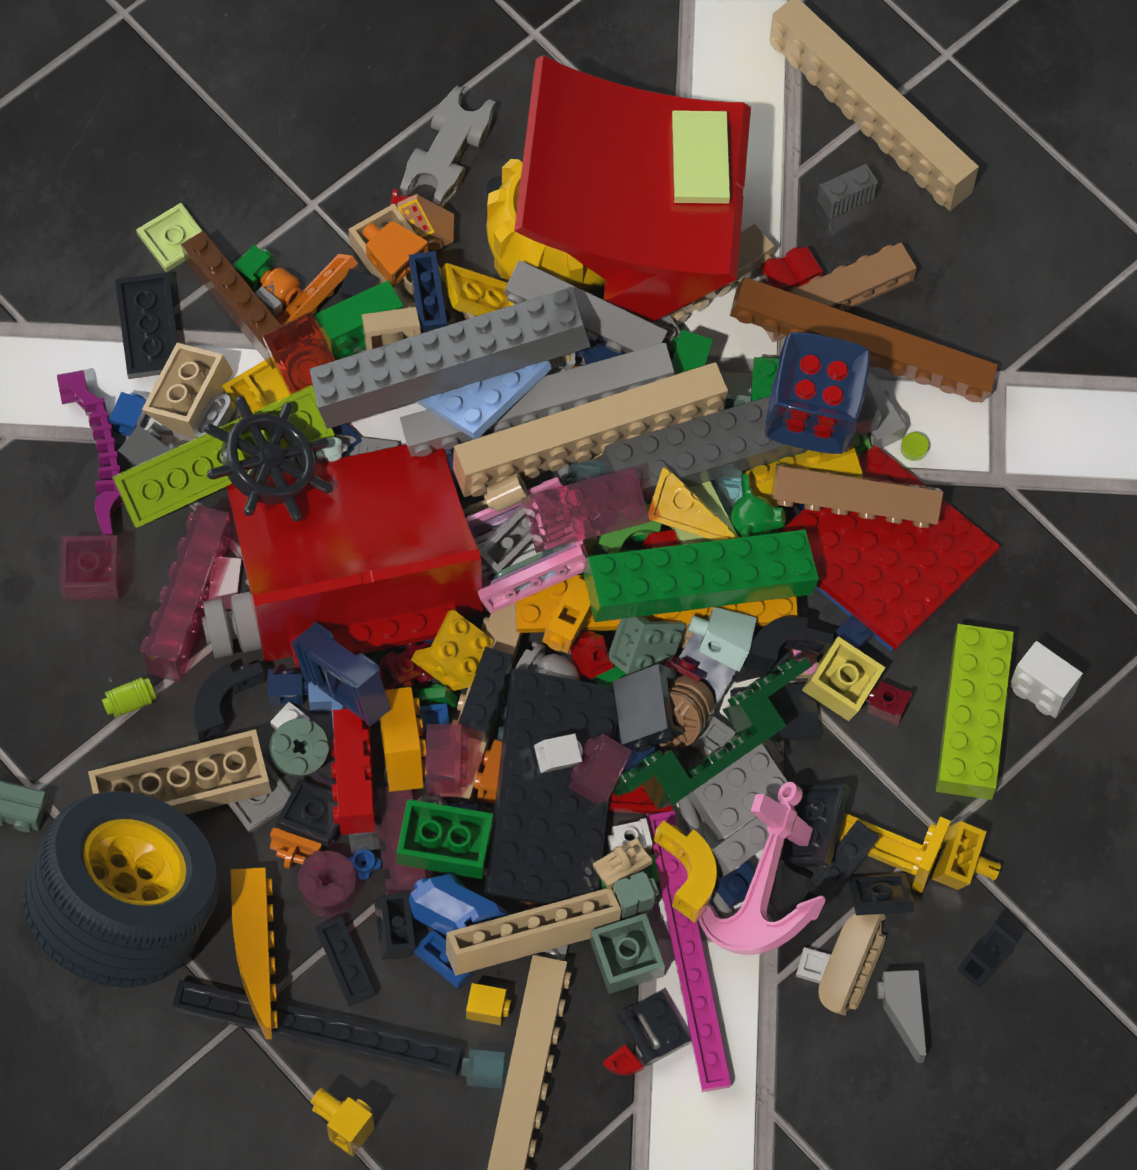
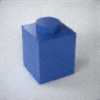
M120 393L109 418L113 432L130 437L138 426L143 427L148 416L142 411L147 401L143 396L137 393Z

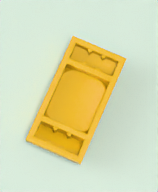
M313 331L293 343L295 356L272 369L264 360L222 386L235 406L236 397L243 396L251 411L254 412L310 385L313 386L310 369L333 362L335 359Z

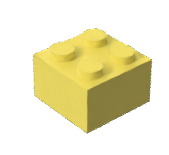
M837 637L833 641V645L819 661L802 691L849 721L859 711L885 667L842 638Z

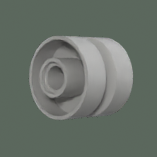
M250 592L232 595V611L226 612L221 598L203 601L206 617H202L207 645L212 644L215 659L233 655L232 639L238 638L243 653L262 649Z

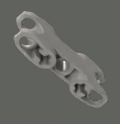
M456 86L441 101L433 116L431 128L439 131L429 151L426 152L416 148L409 158L400 186V194L409 196L418 186L423 184L431 185L436 189L433 203L443 208L456 194L463 181L466 169L458 165V162L466 147L470 144L480 148L487 138L496 110V102L489 99L479 110L473 112L465 111L460 107L463 98V88Z

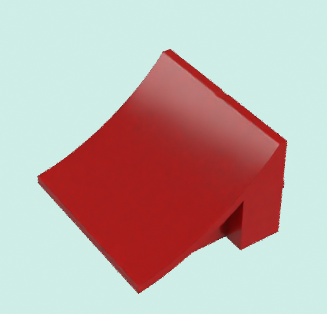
M542 55L535 61L514 231L533 241L566 252L606 280L604 301L650 323L683 306L686 307L692 304L693 301L737 280L751 107L744 102L700 100L645 91L580 72ZM672 111H727L729 204L674 203Z
M407 445L343 457L336 461L315 463L313 475L332 484L333 490L327 494L308 485L295 498L302 513V519L299 522L292 520L285 504L271 505L258 502L254 514L246 516L243 511L248 497L241 493L233 484L226 486L248 579L264 662L288 658L293 655L295 668L300 667L291 642L311 627L314 621L329 630L334 636V641L354 655H358L360 653L364 654L435 639L450 610H455L467 620L483 616V603L478 594V590L482 589L481 557L463 513L443 448L434 450L427 456L411 457ZM282 472L288 486L296 482V478ZM271 475L268 476L265 486L277 488Z

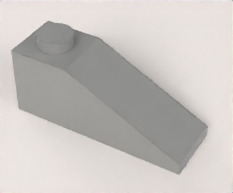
M919 971L883 972L881 981L877 982V998L883 999V1009L916 1062L923 1063L926 1057Z

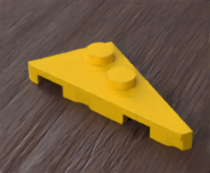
M663 466L646 519L714 541L740 538L668 467Z

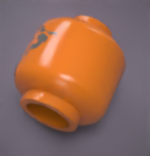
M276 268L273 271L268 270L261 278L262 286L282 302V307L289 306L301 293L299 280L284 268Z

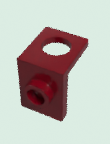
M673 655L665 664L666 667L674 669L698 683L707 674V672L696 667V662L686 657L679 658Z

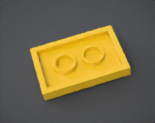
M449 263L442 267L441 273L451 305L457 311L480 316L515 305L508 301V296L504 294L507 282Z

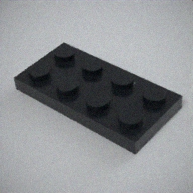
M169 273L115 279L128 379L160 375L176 343H178Z

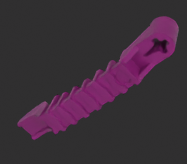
M84 370L57 374L62 405L76 402L85 411L86 416H88L93 439L96 441L100 465L98 468L100 481L95 482V491L98 495L95 500V512L99 527L107 544H115L112 521L116 511L123 505V500L112 477L121 473V468L104 398L99 399L88 391Z

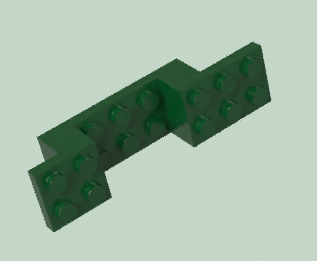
M793 657L771 669L772 672L765 677L762 676L750 684L752 689L748 688L730 697L727 700L730 705L722 710L738 735L724 743L726 749L723 747L717 752L715 750L702 758L703 765L700 763L695 767L691 766L684 770L671 750L665 753L658 750L639 760V768L635 766L616 776L617 783L610 788L617 797L632 792L642 785L657 809L676 804L786 727V724L768 697L811 668L812 665L806 657L799 660Z

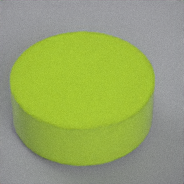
M917 432L905 435L901 443L902 455L911 461L923 459L929 447L927 438Z

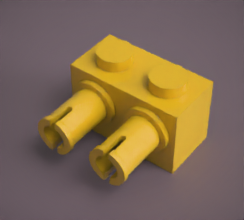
M322 1087L311 1100V1104L314 1105L313 1112H316L329 1122L327 1124L329 1140L354 1157L374 1131L373 1115L370 1113L372 1109L360 1099H357L355 1102L348 1097L346 1101L340 1102Z

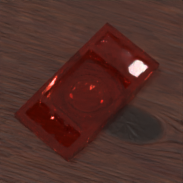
M308 312L262 336L271 360L281 376L289 395L310 385L313 386L310 374L311 368L335 361L312 312Z

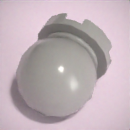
M537 641L532 642V651L525 650L516 666L518 669L581 681L580 673L572 661L567 657L557 654L546 655V646Z

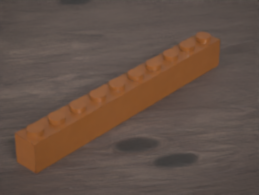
M744 277L736 288L729 316L737 318L741 323H751L762 327L767 332H777L786 336L791 332H806L859 344L870 351L869 367H879L895 376H905L914 379L918 384L940 388L944 393H954L963 396L970 402L982 403L991 394L998 364Z

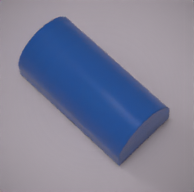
M432 930L415 947L413 952L457 989L462 988L475 972L471 971L455 976L446 955V939L435 930Z

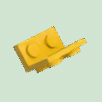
M450 610L431 647L415 651L411 661L452 691L468 688L473 683L485 647L490 648L493 639L455 610Z

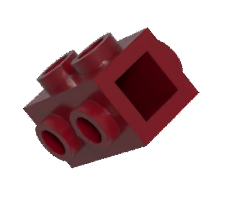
M429 642L421 645L412 643L401 650L402 653L396 654L393 651L380 659L382 663L379 665V675L384 690L412 688L416 682L423 685L434 678L411 661L415 651L431 647Z

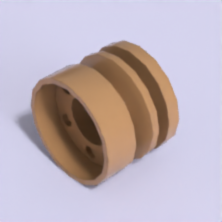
M682 675L676 676V681L668 683L673 724L681 727L683 734L674 737L672 742L661 745L673 749L684 748L693 743L713 717L715 709L713 694L706 684L701 681L698 683Z

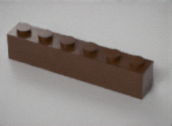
M201 231L183 242L181 247L185 262L269 366L274 369L295 356L291 337L207 234Z

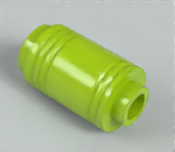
M141 677L105 692L106 698L102 699V703L107 715L113 713L114 717L117 718L152 704V700L156 699V695L149 678L143 680Z

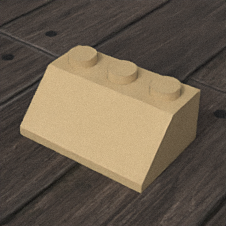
M176 343L142 411L175 433L197 438L193 433L195 423L209 400L223 393L222 385L229 381L233 370L223 354Z

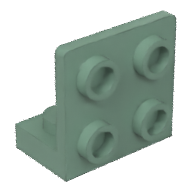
M643 616L620 619L608 654L609 660L626 674H633L657 664L665 666L667 660L676 654L686 625L682 621L649 622Z

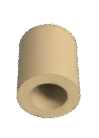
M518 473L486 487L487 493L484 494L491 510L495 508L497 512L529 498L526 485Z

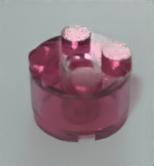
M333 851L313 852L304 861L299 870L298 885L301 898L306 907L314 914L331 917L343 910H347L353 904L357 895L356 874L351 861L342 854ZM327 881L332 882L328 883L327 887L323 886V883H326Z

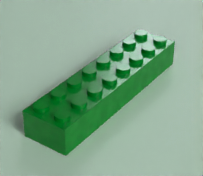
M806 530L588 556L583 570L594 622L812 595L819 580Z

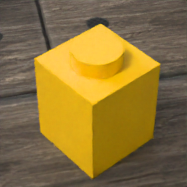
M472 983L466 1009V1019L501 1025L502 1017H508L511 1000L506 999V989Z

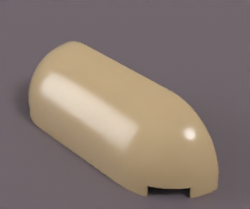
M855 913L845 922L819 984V998L828 1010L845 1016L850 1009L856 1010L859 1006L884 946L886 935L881 934V920L886 919L885 914L856 916Z

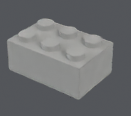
M760 744L687 796L716 840L719 841L756 817L751 812L756 794H765L778 802V791L783 784L787 783V780L763 744Z

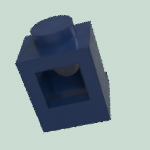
M274 669L268 670L270 706H285L288 702L293 705H304V695H309L308 682L302 678V674H297L294 671H284L274 675Z

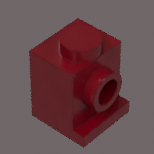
M880 681L878 687H873L866 698V702L870 703L867 713L899 726L910 702L912 692L908 690L906 692ZM883 697H885V698H887V699H889V700H891V701H890V702L885 701V700L883 699Z

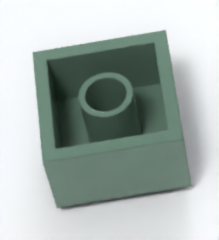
M646 913L591 931L590 942L609 994L664 977L665 965Z

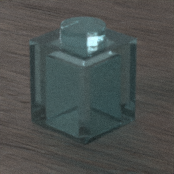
M469 1049V1058H463L461 1076H467V1086L502 1089L505 1052Z

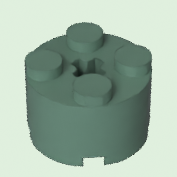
M296 718L283 723L274 731L269 743V756L273 765L280 772L294 777L306 776L316 771L324 763L329 751L328 740L323 729L315 722L305 718ZM294 740L297 743L303 742L305 745L302 749L303 755L300 752L294 753L292 751L295 747Z

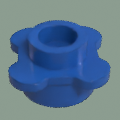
M361 847L355 852L353 857L347 859V867L353 869L360 880H367L373 870H378L381 867V861L379 858L374 857L368 847ZM365 861L367 864L363 866L361 862Z

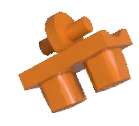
M273 827L270 834V849L277 851V857L285 859L284 868L291 869L294 862L304 865L305 861L319 864L322 849L321 843Z

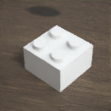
M1036 641L1016 666L1010 687L1013 688L1014 693L1020 698H1027L1033 702L1041 713L1051 715L1056 719L1075 694L1083 673Z

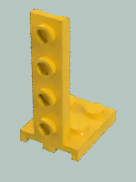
M844 813L837 843L839 844L854 823L859 820L881 838L867 856L915 875L912 889L922 893L944 843L951 821L940 817L937 825L930 824L924 839L925 841L923 845H920Z

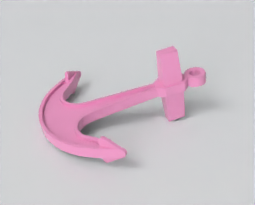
M787 782L779 789L778 800L780 803L765 794H756L751 812L767 825L769 837L740 910L730 918L720 919L714 907L709 903L704 913L698 919L705 934L714 943L729 952L741 955H754L781 946L796 936L811 920L817 919L826 901L824 896H819L799 903L794 911L779 921L769 922L767 918V906L784 839L787 838L799 846H808L813 831L807 823L797 816L794 806L800 802L803 793L802 789L793 782Z

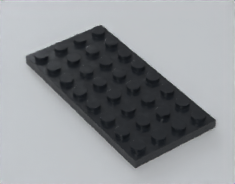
M518 668L511 670L484 894L549 905L599 891L600 877L593 868V863L600 860L603 855L618 720L614 688ZM575 734L577 741L582 746V762L572 767L541 773L534 745L543 740Z

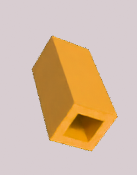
M576 576L573 577L546 627L542 642L546 643L553 650L563 651L568 654L591 610L584 580Z

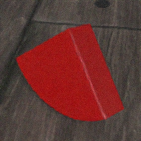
M626 1045L622 1046L602 1063L607 1070L618 1075H633L644 1069V1066Z

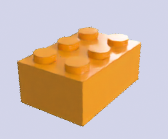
M411 687L385 690L391 710L380 718V729L389 792L423 788V776H428L426 759H421V757H426L427 754L425 739L419 738V736H423L422 719L420 717L416 718V715H420L419 698H413Z

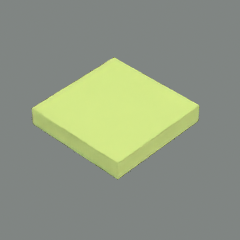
M182 203L136 229L138 236L165 272L170 271L185 261L181 244L202 231Z

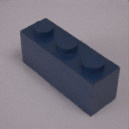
M436 251L410 254L409 269L421 334L447 326Z

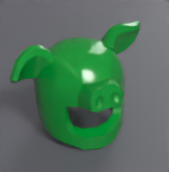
M744 473L741 479L742 497L736 501L730 514V522L736 534L742 538L766 535L771 532L772 534L779 533L785 525V510L773 507L765 498L754 495L750 487V479Z

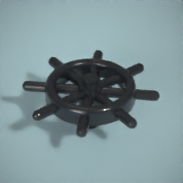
M243 396L236 397L235 403L243 419L238 421L229 432L211 423L204 425L205 433L223 441L221 449L223 466L208 470L207 477L214 480L228 476L232 484L248 497L243 511L246 516L254 514L258 502L271 505L285 504L292 520L295 522L301 521L302 513L295 498L308 485L327 494L333 490L332 484L313 475L315 469L313 452L327 448L329 441L326 438L308 441L301 430L289 421L293 410V405L290 402L283 404L279 416L266 413L253 414L246 399ZM261 430L272 433L269 443L266 442ZM246 432H250L256 446L239 437ZM281 439H284L291 447L282 449L279 446ZM237 449L252 457L239 461ZM297 457L299 467L285 460ZM282 472L296 478V482L288 486ZM271 475L277 488L265 486L268 476Z

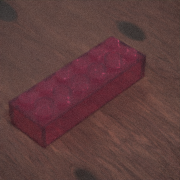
M198 504L195 512L190 513L188 516L186 537H181L177 548V553H179L178 559L170 565L168 586H163L159 596L160 608L158 612H153L150 621L152 630L149 637H144L141 645V653L144 655L143 663H146L148 674L178 683L181 682L202 624V617L205 616L203 601H207L209 598L210 584H212L217 571V562H213L214 558L221 559V557H226L233 538L230 514L228 512Z

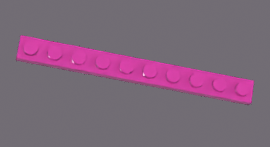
M675 811L646 815L701 1092L730 1088L731 1082L698 922L694 923L672 907L675 893L688 879L687 872L679 859L653 841L656 829L663 820L670 825L678 827Z

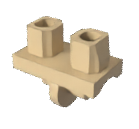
M635 838L622 847H615L612 853L593 863V868L606 887L610 889L614 886V882L629 878L651 865L652 859L645 852L639 840Z

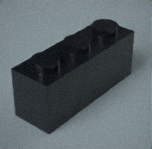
M485 647L458 722L460 735L486 743L513 667V657L511 654Z

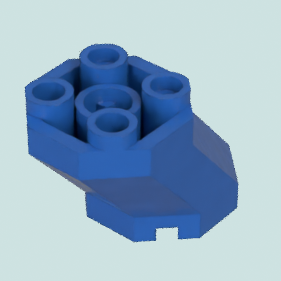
M452 872L434 878L420 879L414 884L415 890L409 896L412 918L445 936L450 931L509 915L505 909L496 903L468 890L463 882L457 878L456 874Z

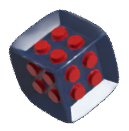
M806 332L789 333L782 346L779 357V369L771 391L766 417L765 436L781 444L827 454H843L847 452L856 431V420L864 398L870 363L869 349L853 342Z

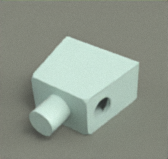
M716 607L712 609L707 620L693 615L687 631L702 636L699 646L701 653L736 671H740L750 650L757 618Z

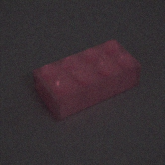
M635 467L531 494L521 499L536 553L650 522Z

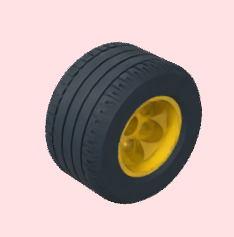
M125 791L95 793L71 803L58 814L48 828L25 880L23 890L25 918L34 939L44 952L70 973L84 980L110 987L132 988L149 985L174 973L192 953L219 898L221 885L220 867L216 854L202 831L187 816L173 806L139 793Z

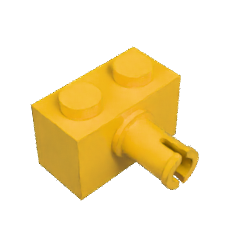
M962 821L949 826L932 880L956 890L970 885L974 872L994 881L999 874V871H996V869L1000 870L1001 864L979 856L986 831Z

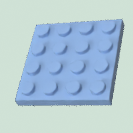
M547 360L416 401V403L426 409H430L438 417L471 438L477 439L552 368Z

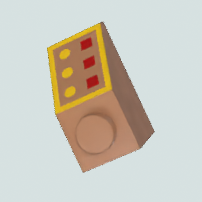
M418 194L398 202L400 213L413 231L428 242V249L439 250L453 242V213Z

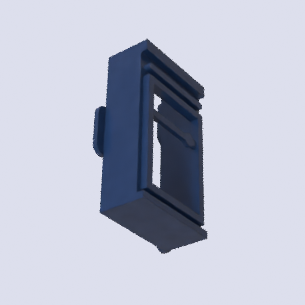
M314 621L311 627L291 642L305 681L308 683L312 681L314 686L317 685L321 691L366 721L367 725L371 726L391 710L379 675V666L362 653L358 654L357 657L334 641V636L329 630Z

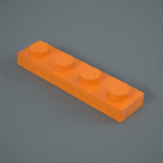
M338 254L276 318L289 336L297 332L302 321L313 315L317 310V306L334 293V288L341 281L345 280L349 268L353 269L358 264L352 255Z

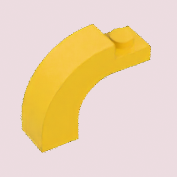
M663 820L656 829L653 841L681 861L688 877L686 882L675 893L672 907L695 923L706 910L714 890L717 874L715 858L705 839L694 829L686 837L677 826L670 825Z

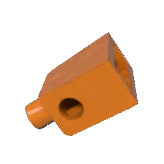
M395 221L389 222L382 230L371 222L362 232V235L369 240L366 244L367 258L386 281L389 280L392 287L410 272V254L428 252V242Z

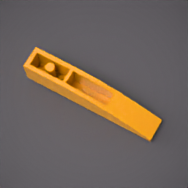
M265 868L231 869L232 925L237 962L243 986L255 1018L265 1038L272 1039V1028H277V1010L271 1011V1001H276V984H270V975L275 974V957H269V948H274V930L268 931V922H273V904H267V896L272 895V878H266Z

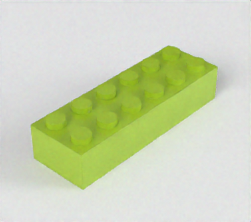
M963 624L957 625L953 642L935 792L992 800L997 784L1014 632Z

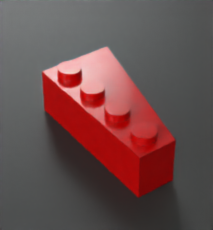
M348 709L333 710L334 740H331L332 757H335V762H332V777L336 779L337 784H332L333 801L338 802V806L333 807L334 824H340L341 835L376 832L373 748L370 726L367 725L366 721Z

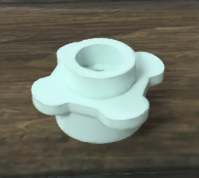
M327 438L329 441L328 447L317 452L316 457L318 459L325 458L326 461H336L342 457L341 454L347 451L348 447L346 444H342L339 438Z

